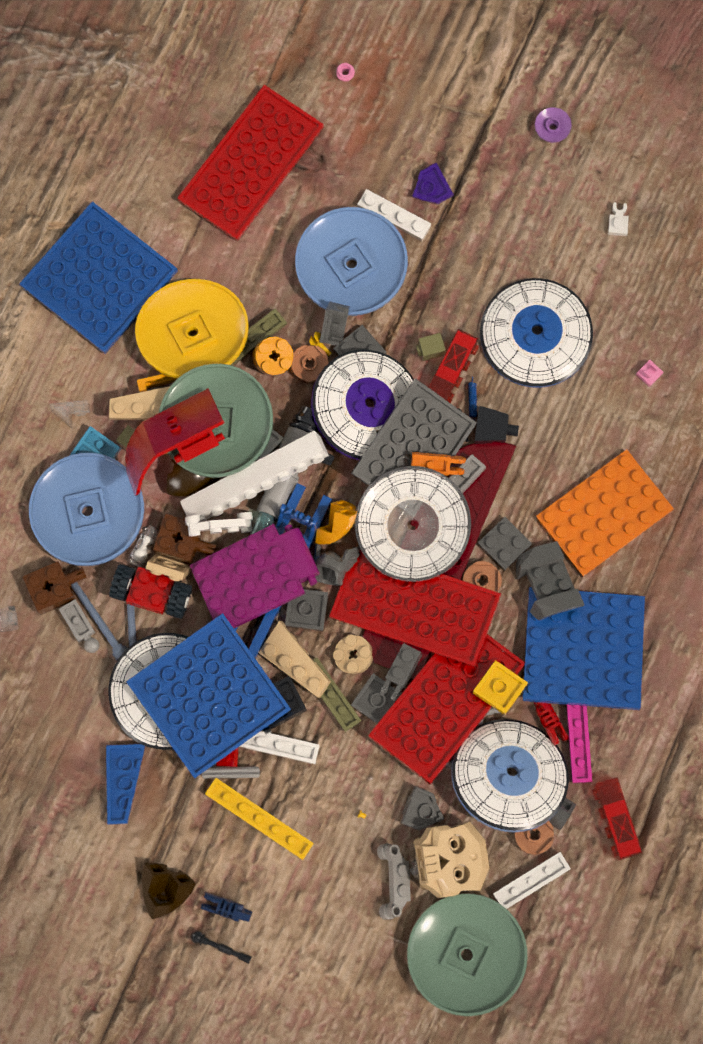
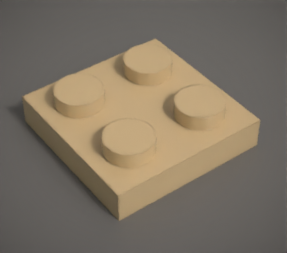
M155 554L146 565V569L151 570L152 574H164L174 581L183 580L191 571L189 564Z

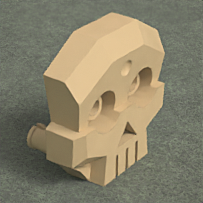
M470 821L452 827L443 825L426 828L422 837L414 840L413 844H415L414 848L420 880L419 886L421 889L429 890L437 898L455 896L460 891H481L489 871L485 839ZM451 841L454 842V847H453V848H452L451 845H450V844H451ZM456 871L459 873L458 877L455 876Z

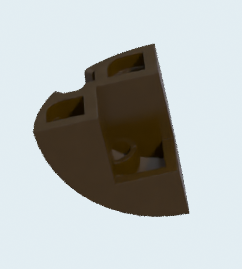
M172 459L171 461L174 463L173 471L167 475V493L171 496H191L220 479L193 474L179 466Z
M144 863L142 892L151 919L165 916L180 907L193 892L196 885L195 881L181 870L176 873L168 870L165 864Z

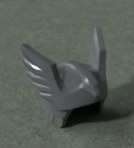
M315 543L314 562L320 573L315 577L317 582L342 586L345 572H348L353 567V564L357 562L361 550L360 546L346 549L341 557L335 552H327L321 555V545Z

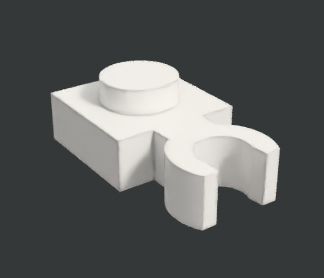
M614 203L612 211L615 215L609 216L608 235L627 236L629 216H623L626 212L627 204L624 203L623 209L618 210L616 208L617 203Z

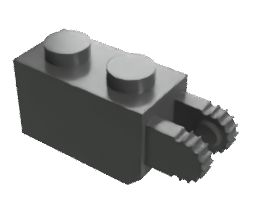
M403 643L385 677L386 681L380 694L385 695L390 684L393 683L397 687L391 695V700L395 701L400 691L409 682L422 657L420 651Z

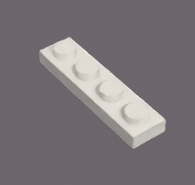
M367 189L357 204L359 208H365L384 216L396 228L420 241H423L431 227V223Z
M260 731L239 747L315 764L320 745L271 733L265 734L263 731Z
M561 852L493 893L499 904L508 909L571 868Z

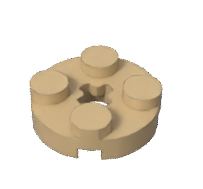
M348 635L336 645L333 658L338 668L345 673H362L372 663V647L366 639L360 636ZM357 650L356 655H357L358 657H357L356 659H355V658H352V659L350 660V658H349V657H350V654H349V653H350L351 651Z

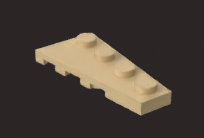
M170 386L110 399L109 419L146 420L158 414L161 402Z

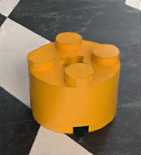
M269 337L261 340L256 345L253 351V363L260 372L266 375H279L291 367L293 350L285 339ZM272 351L273 354L277 355V358H274V360L272 358H269V355L272 354Z

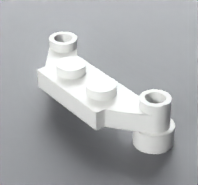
M243 512L237 514V519L201 522L200 515L185 517V525H188L189 537L199 536L201 531H210V534L222 533V530H228V533L239 532V529H241V533L252 532L251 521L253 517L252 512Z

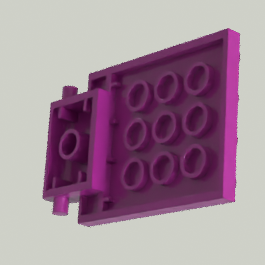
M272 524L190 565L213 620L223 613L232 627L236 628L304 595L305 591L301 583L308 580L310 586L317 584L315 577L320 573L299 528L293 529L291 524L284 527L286 532L279 535L275 525Z

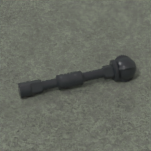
M194 931L191 934L193 943L210 945L217 948L218 951L229 956L233 955L248 964L251 961L252 956L236 952L233 948L222 943L213 942L200 931Z

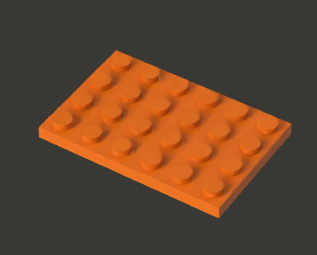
M626 449L539 513L536 519L554 542L558 541L561 551L583 578L672 512L674 508Z

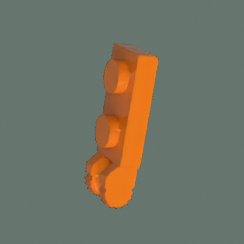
M412 452L411 467L431 469L447 476L449 474L463 475L465 472L463 468H450V463L463 464L466 462V458L462 456Z

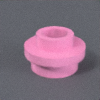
M342 63L337 67L336 75L341 81H349L354 77L355 71L352 65ZM343 71L349 72L347 75L342 74Z

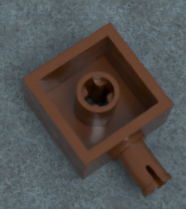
M165 514L153 551L155 554L191 565L197 551L212 555L215 553L217 545L201 541L203 531L200 532L199 536L189 537L188 525H185L184 519ZM181 536L182 541L179 540L178 543H176L175 538Z
M59 561L23 576L36 610L40 615L75 600L71 584L87 578L83 567L68 574L64 573ZM48 585L52 586L50 592L47 591Z

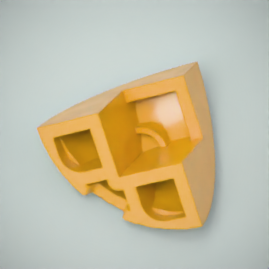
M345 500L331 503L329 525L317 528L315 543L331 544L345 536L355 522L357 516L356 507Z

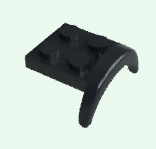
M290 676L274 683V686L291 710L264 728L265 734L271 733V729L307 711Z

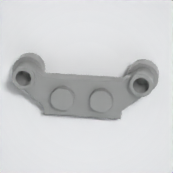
M386 843L378 847L377 854L380 859L388 860L389 904L381 905L379 915L384 920H391L399 917L406 902L411 901L409 861H406L401 855L399 847L395 844Z

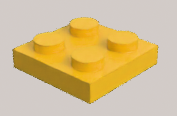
M495 660L474 689L473 694L506 715L528 682Z

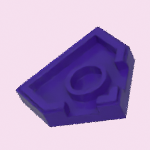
M437 163L420 171L418 182L412 195L413 198L440 204L454 196Z

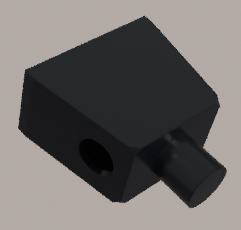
M479 406L474 444H487L497 441L505 443L506 435L518 437L519 425L508 424L509 415Z

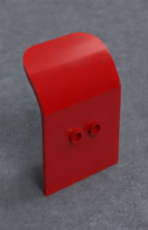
M209 388L144 420L136 428L129 440L125 454L126 471L135 496L140 494L144 476L157 457L177 448L180 454L174 456L176 463L183 460L187 462L218 446V442L225 439L222 432L214 435L212 431L224 424V421Z

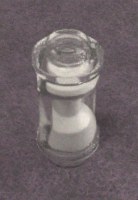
M148 525V527L143 526L138 542L131 553L128 554L129 559L127 562L137 568L146 564L145 561L158 537V529L151 525Z

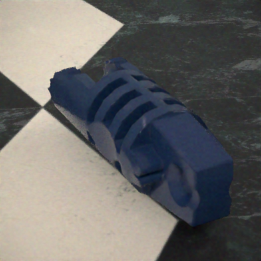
M205 892L204 898L218 905L216 907L202 903V910L239 922V919L247 922L250 921L253 911L243 908V904Z

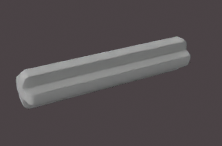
M210 767L202 773V778H258L260 776V768Z

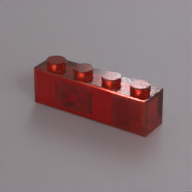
M460 329L457 330L428 387L450 404L455 396L453 394L455 387L459 388L463 381L461 377L463 371H468L471 365L469 360L472 355H476L480 347L477 337Z
M618 777L594 784V789L591 790L594 800L599 802L600 808H598L600 819L605 820L606 827H604L607 839H611L613 846L610 849L613 858L617 857V860L621 861L642 854L643 852Z

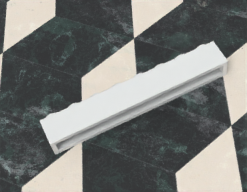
M312 431L255 461L241 472L227 476L180 502L186 517L200 515L201 522H206L207 519L213 516L221 515L224 510L238 506L243 500L254 498L257 493L271 489L274 484L288 480L291 475L305 471L308 466L322 462L329 455L321 436Z

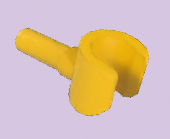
M315 332L314 338L313 336L310 337V345L322 348L330 356L332 353L323 343H320L321 334Z

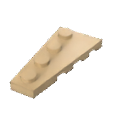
M279 621L262 646L259 654L315 696L321 698L331 683L330 679L317 663L310 658L308 652L301 647L295 636L286 628V625Z

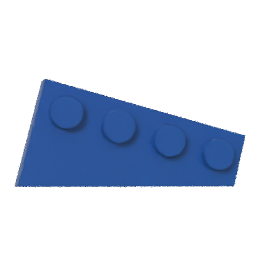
M142 744L106 745L108 825L128 824L146 747Z

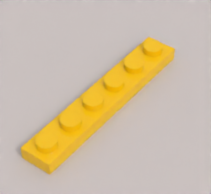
M215 778L205 793L209 798L302 860H304L314 845L313 842L217 778Z

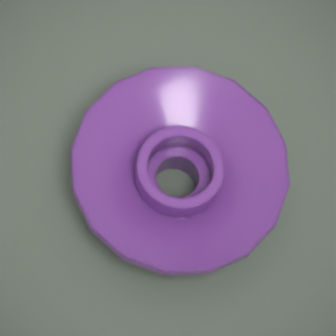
M555 107L546 108L541 111L535 121V130L538 136L544 141L551 143L564 140L570 134L572 127L568 114L562 109ZM553 125L556 127V129L551 130L549 127Z

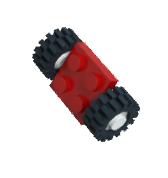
M123 564L118 565L111 582L109 597L126 601V604L163 615L167 605V615L180 619L183 618L191 597V585L178 581L175 583L167 575H155L150 572L151 570L138 567L135 575V568Z

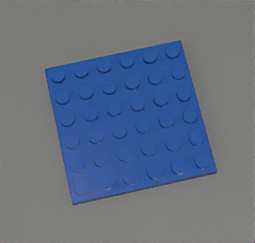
M92 201L19 285L106 354L137 319L142 306L148 298L164 287L178 272V268Z
M529 587L524 680L528 684L523 690L522 701L640 710L645 596L579 591L584 602L583 607L538 620L530 613L533 603L537 599L532 587Z
M223 613L126 681L194 779L291 710Z

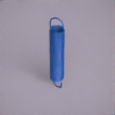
M473 376L472 382L468 383L469 416L471 419L472 417H477L476 383H473Z

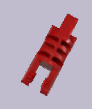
M534 702L537 709L536 713L546 729L545 731L552 744L557 745L559 743L557 734L562 741L568 740L569 737L556 712H554L552 705Z

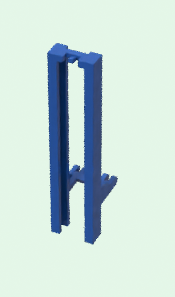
M297 483L287 505L282 504L276 529L279 535L285 532L284 527L289 524L291 519L306 525L307 530L303 537L310 549L316 537L317 528L321 527L331 506L332 499L323 495L312 518L298 510L295 511L306 489L305 486ZM282 605L265 614L249 647V651L255 659H257L259 651Z

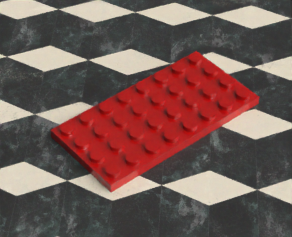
M263 85L178 196L177 200L238 241L323 130L324 124L266 85Z
M360 550L357 562L345 573L343 584L340 586L329 617L476 667L500 601L501 593L444 574L418 582L397 580L377 570Z
M488 634L476 667L434 654L370 732L368 737L431 785L492 708L491 705L473 694V691L495 660L516 675L524 668L525 662Z

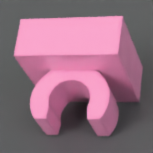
M649 360L636 375L651 387L663 374V371Z

